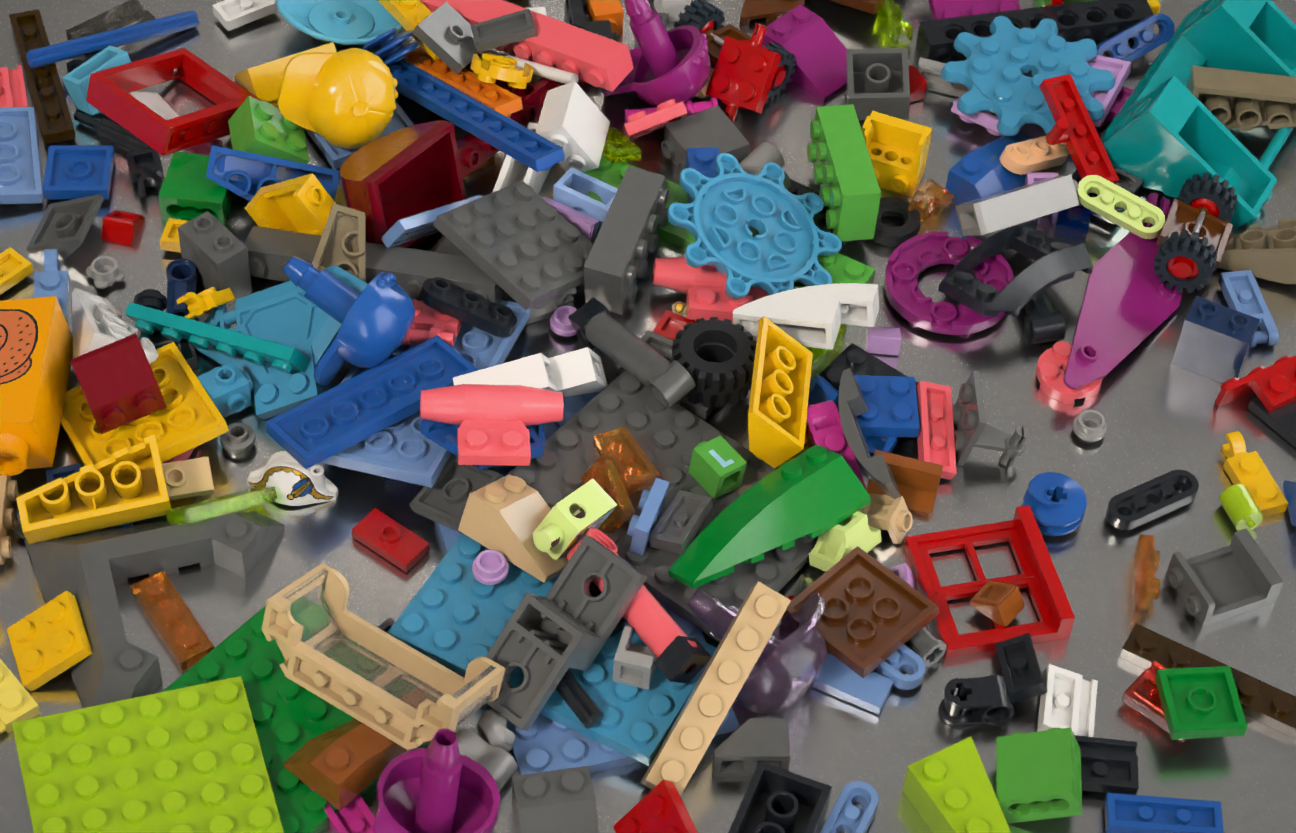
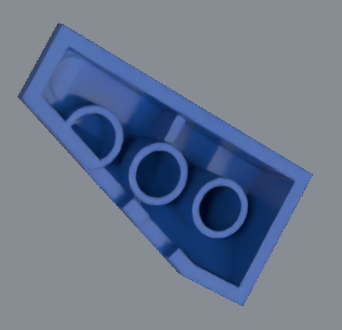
M1019 131L1014 136H1003L968 153L949 169L944 197L959 205L1024 186L1027 174L1019 175L1007 170L1001 164L999 158L1007 145L1032 138Z
M212 145L206 177L250 201L261 187L313 173L335 201L340 170Z

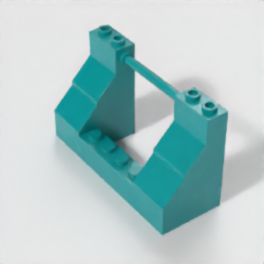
M1206 0L1183 18L1174 31L1172 38L1165 44L1100 139L1113 166L1143 179L1142 187L1162 191L1166 196L1178 198L1182 185H1184L1188 178L1192 180L1193 175L1199 174L1200 179H1202L1203 173H1209L1210 179H1213L1216 174L1220 176L1219 182L1221 183L1226 179L1229 182L1228 188L1233 186L1235 189L1234 195H1237V205L1230 224L1233 225L1232 229L1235 230L1245 223L1247 225L1254 223L1262 213L1260 211L1261 206L1267 203L1273 196L1271 190L1278 180L1268 169L1294 127L1279 128L1258 160L1186 88L1192 66L1296 77V25L1272 0Z

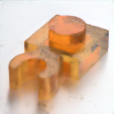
M929 178L913 195V200L908 206V210H921L924 213L921 219L927 221L932 213L938 216L943 212L955 196Z

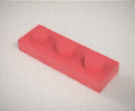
M919 381L916 385L920 425L917 437L918 460L943 465L941 478L952 480L957 474L952 387Z

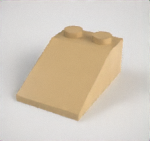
M508 474L469 494L458 528L460 532L486 548L500 552L507 561L543 583L560 575L568 563L567 556L557 561L552 559L547 552H542L536 548L533 542V532L551 509L539 492L528 486L522 478Z

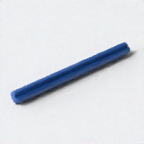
M191 10L29 50L26 53V60L29 67L35 68L83 56L86 53L105 49L109 45L119 47L195 28L199 25L197 13Z

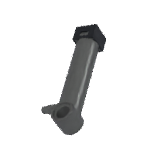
M594 297L568 317L576 334L583 343L591 349L597 347L650 389L655 398L664 407L670 408L675 403L680 405L679 400L695 388L696 385L693 378L676 360L670 362L611 317L607 307Z

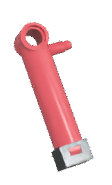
M590 527L569 551L567 559L568 561L570 560L585 535L593 537L616 555H618V548L605 533L597 528ZM600 577L594 578L592 582L602 592L604 589L603 580ZM643 584L622 617L657 657L654 663L666 678L672 682L689 684L712 656L697 638H691L686 635Z

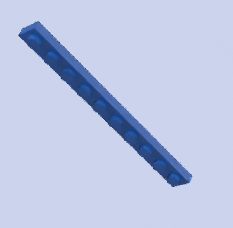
M402 59L387 65L393 78L398 82L395 87L397 92L536 172L549 170L554 164L565 160L562 147Z

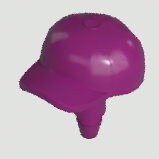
M624 0L627 15L631 18L629 26L639 47L629 50L634 69L613 92L602 88L603 95L633 91L641 100L653 106L675 99L676 104L682 101L684 103L701 91L708 80L710 59L707 35L700 33L699 29L695 26L687 25L666 31L658 12L650 8V3L647 0Z
M440 729L435 733L428 749L420 748L407 751L392 759L383 770L377 784L379 808L373 833H491L497 823L500 808V793L496 781L481 764L460 754L457 737L452 730Z

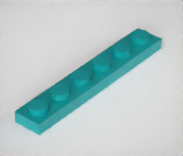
M130 302L125 312L126 316L136 322L135 327L147 334L153 335L154 331L162 332V336L175 342H180L181 338L188 340V343L197 348L207 350L208 346L216 348L217 352L225 356L234 358L236 354L243 355L245 360L260 366L265 361L271 363L273 368L284 373H290L292 369L305 373L310 362L307 357L293 347Z

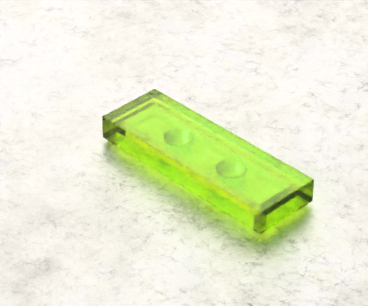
M275 486L254 487L166 510L167 520L171 524H189L272 502L277 499Z

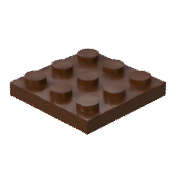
M857 546L793 598L783 617L864 679L938 615L939 606Z

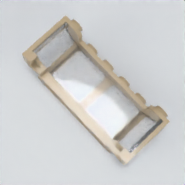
M321 563L267 599L261 630L268 642L275 639L286 661L281 663L280 667L285 677L407 750L417 748L422 743L431 741L435 733L440 729H450L455 733L456 727L484 704L496 700L499 696L505 667L487 657H477L468 664L465 677L463 678L346 609L350 594L348 582L340 572L324 563Z

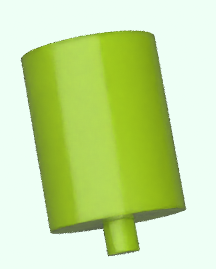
M1243 484L1232 485L1220 494L1219 502L1237 531L1243 529L1253 530L1262 522L1263 514Z

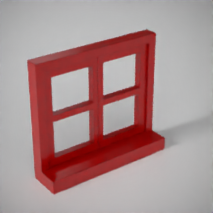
M1030 505L1016 507L1014 518L1010 521L920 534L905 538L904 546L921 593L939 606L938 615L932 620L938 640H942L947 645V650L944 654L945 659L996 651V643L1030 633L1033 644L1069 639L1075 615ZM1009 541L1021 574L986 579L974 547ZM965 548L977 581L941 587L929 554ZM989 580L1017 585L1019 589H1028L1040 622L1004 627L992 620L995 629L959 635L947 601L973 597Z

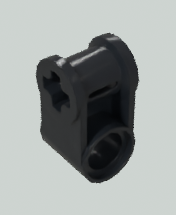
M1000 675L950 680L944 689L945 698L941 701L938 708L940 718L951 726L986 723L1000 724L1008 721L1014 715V708L1008 695L1005 679ZM962 709L961 715L958 717L959 711Z

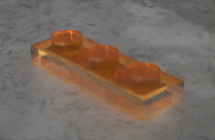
M164 570L131 585L133 597L182 671L195 665L214 649V645Z

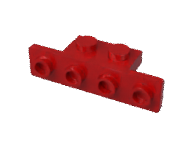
M1285 355L1267 368L1259 366L1243 378L1233 377L1220 386L1221 391L1214 402L1218 407H1221L1254 392L1268 412L1295 402L1296 355L1293 357Z

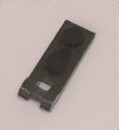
M128 0L66 30L67 40L70 41L155 20V16L148 10H144L143 5L138 0Z

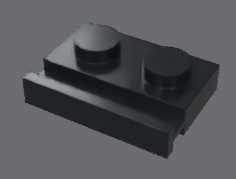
M1074 735L1081 749L1083 791L1137 794L1139 789L1138 756L1136 754L1137 742Z

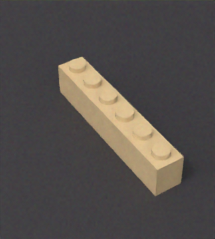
M759 581L751 587L640 783L653 789L662 780L672 781L679 795H682L791 602L790 599Z

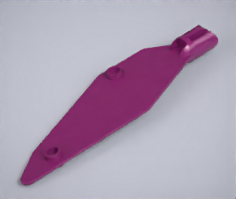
M1151 193L1148 195L1146 201L1160 208L1166 218L1170 200L1162 197L1157 203L1158 194ZM1151 223L1143 224L1145 227H1153ZM1129 232L1093 265L1092 273H1089L1063 382L1068 388L1077 389L1105 377L1178 309L1182 293L1176 292L1177 286L1175 285L1171 289L1167 288L1168 281L1161 283L1158 280L1160 274L1155 275L1154 273L1155 266H1153V262L1159 248L1156 245L1158 237L1143 239Z

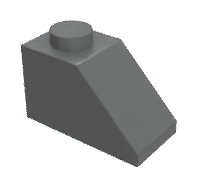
M772 716L749 718L714 750L712 777H752L759 761L788 771L791 757L788 718H775Z

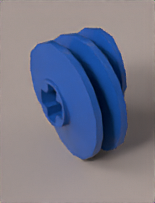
M394 28L375 37V39L364 45L362 49L380 48L374 54L380 57L381 60L386 59L384 61L386 65H391L408 57L407 54L418 47L420 41L402 45L405 40L413 35V30L397 34V28Z
M1053 472L1038 474L1030 481L1022 506L1030 505L1041 534L1061 536L1075 531L1082 523L1087 507L1086 494L1081 485L1071 477Z

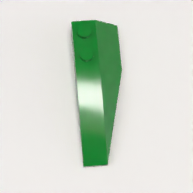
M816 444L765 476L722 511L687 547L685 553L669 568V576L695 589L734 572V565L754 564L763 560L764 553L779 547L784 551L795 546V539L807 534L813 539L824 534L870 504L871 496L842 455Z

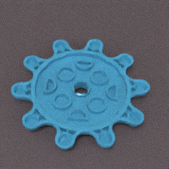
M998 16L990 24L989 29L992 33L990 37H978L968 32H962L954 40L953 46L958 52L964 54L967 59L959 62H948L941 70L943 80L950 83L963 84L969 89V92L963 94L958 100V110L967 115L976 114L979 111H990L996 114L998 117L997 130L1005 136L1018 134L1020 128L1027 123L1041 126L1046 134L1055 125L1056 122L1039 87L1044 79L1071 74L1092 121L1101 120L1104 116V109L1102 103L1094 99L1090 94L1094 91H1109L1115 86V78L1111 71L1093 68L1087 64L1089 60L1097 55L1096 43L1091 39L1066 42L1064 38L1057 36L1058 27L1056 22L1048 18L1042 19L1035 29H1019L1007 17ZM1030 70L1033 77H1027L1023 74H1028Z
M721 153L715 161L717 177H706L692 168L682 170L680 173V186L692 197L693 202L690 204H671L667 212L668 221L676 227L688 230L695 237L696 242L690 244L685 250L686 263L692 268L706 265L715 266L726 277L725 292L730 298L737 300L746 296L750 291V287H760L767 291L769 295L794 289V282L803 283L807 286L832 284L831 275L821 267L817 256H832L838 253L842 248V242L835 234L820 230L813 221L814 215L823 210L824 202L822 198L811 192L803 195L790 193L783 184L785 172L781 166L768 162L763 166L759 174L753 175L745 172L733 155ZM748 227H753L756 230H758L759 235H755V237H753V233L749 230Z

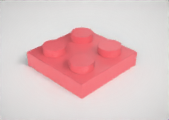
M675 99L657 105V111L649 115L644 110L629 116L628 123L624 124V133L627 140L631 141L664 128L665 124L685 118L688 112L684 102L676 104Z

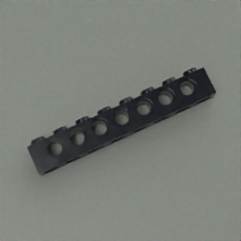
M1093 0L920 21L916 45L922 58L942 63L964 61L967 59L966 56L958 52L953 46L956 37L962 32H968L978 37L992 36L989 29L991 22L998 16H1005L1019 29H1035L1042 19H1052L1058 27L1057 36L1064 38L1066 42L1091 39L1097 46L1099 43L1141 20L1154 15L1147 0ZM1129 38L1128 42H1134V40Z

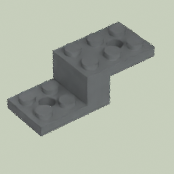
M585 535L547 596L542 597L526 593L486 655L487 658L505 667L499 696L496 700L487 704L519 729L528 731L568 668L583 671L589 669L648 577L593 537ZM600 577L603 580L604 589L599 596L592 597L589 592V585L594 578ZM520 667L524 672V681L519 687L514 688L510 682V675L515 668Z

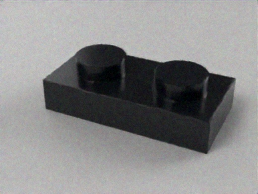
M1030 633L995 644L1012 704L1047 693Z

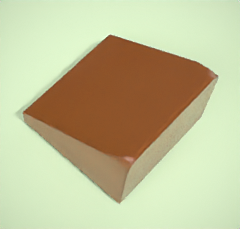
M991 580L969 601L972 607L1005 627L1024 608V602L1017 585Z

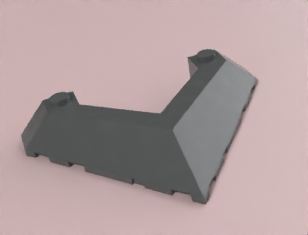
M247 511L122 528L93 530L28 544L27 540L24 539V544L46 603L66 590L76 598L93 654L69 668L83 708L154 694L162 684L158 656L126 640L115 585L128 583L127 578L146 574L153 578L179 572V567L200 563V567L216 564L246 578L283 532L284 524L256 511Z

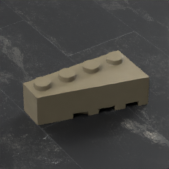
M1192 66L1186 88L1227 129L1240 128V132L1252 131V128L1257 126H1268L1269 129L1296 127V77Z

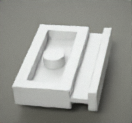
M1048 664L1043 670L1047 693L1040 696L1037 732L1047 731L1055 727H1071L1074 735L1093 737L1098 681L1094 679L1091 682L1084 680L1083 675Z

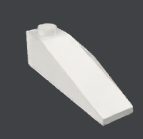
M74 288L72 292L73 358L135 333L137 334L138 329L134 325L127 324L121 320L123 315L107 299ZM142 337L140 343L149 364L155 362L158 353L153 343L148 338Z

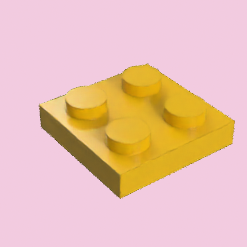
M67 590L7 628L22 685L31 692L93 654L76 598Z

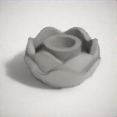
M495 709L484 711L477 723L479 736L486 743L502 748L507 752L511 751L515 745V735L511 730L507 729L506 718Z

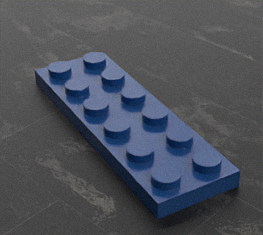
M437 335L266 421V433L300 465L308 469L420 411L421 390L454 386V377L475 372L478 369Z

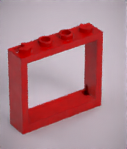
M181 48L92 73L90 75L86 101L159 154L165 156L230 135L228 120L248 96L255 99L258 98L186 48ZM175 79H181L217 105L165 120L129 93Z

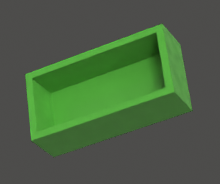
M854 104L816 107L815 120L810 121L812 142L807 144L808 162H813L814 183L820 185L819 197L822 198L824 207L826 206L827 228L832 229L841 242L874 239L881 190Z

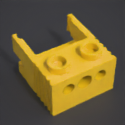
M872 111L871 115L867 116L861 130L879 187L914 197L925 173L932 128Z

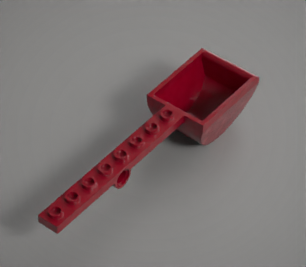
M542 77L534 84L527 83L526 89L508 88L509 92L521 97L523 106L522 110L512 113L509 118L526 128L529 122H538L547 91L565 84ZM578 80L577 84L582 88L587 82ZM443 120L421 123L397 130L363 146L342 164L340 177L346 205L348 208L365 212L366 242L385 245L381 240L382 236L398 220L466 199L463 179L500 150L470 133L456 142L453 123ZM431 235L397 245L396 247L414 249Z

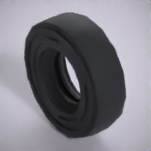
M898 197L880 198L875 234L872 240L887 247H898L906 240L917 236L920 231L921 219L916 206ZM894 216L900 218L904 225L901 227H889L881 223L880 220L882 217Z

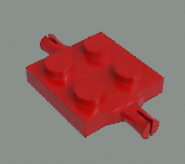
M755 23L750 40H737L728 36L725 37L706 91V95L716 97L727 105L725 114L733 124L739 109H749L762 113L782 57L781 54L770 51L764 45H761L768 27Z

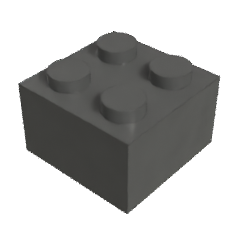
M908 48L846 49L847 105L854 104L858 120H866L872 111L899 119H909Z

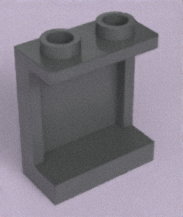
M1247 529L1234 532L1229 546L1189 559H1185L1181 552L1172 554L1166 572L1170 585L1177 589L1185 601L1188 612L1195 616L1201 627L1276 603L1284 582Z

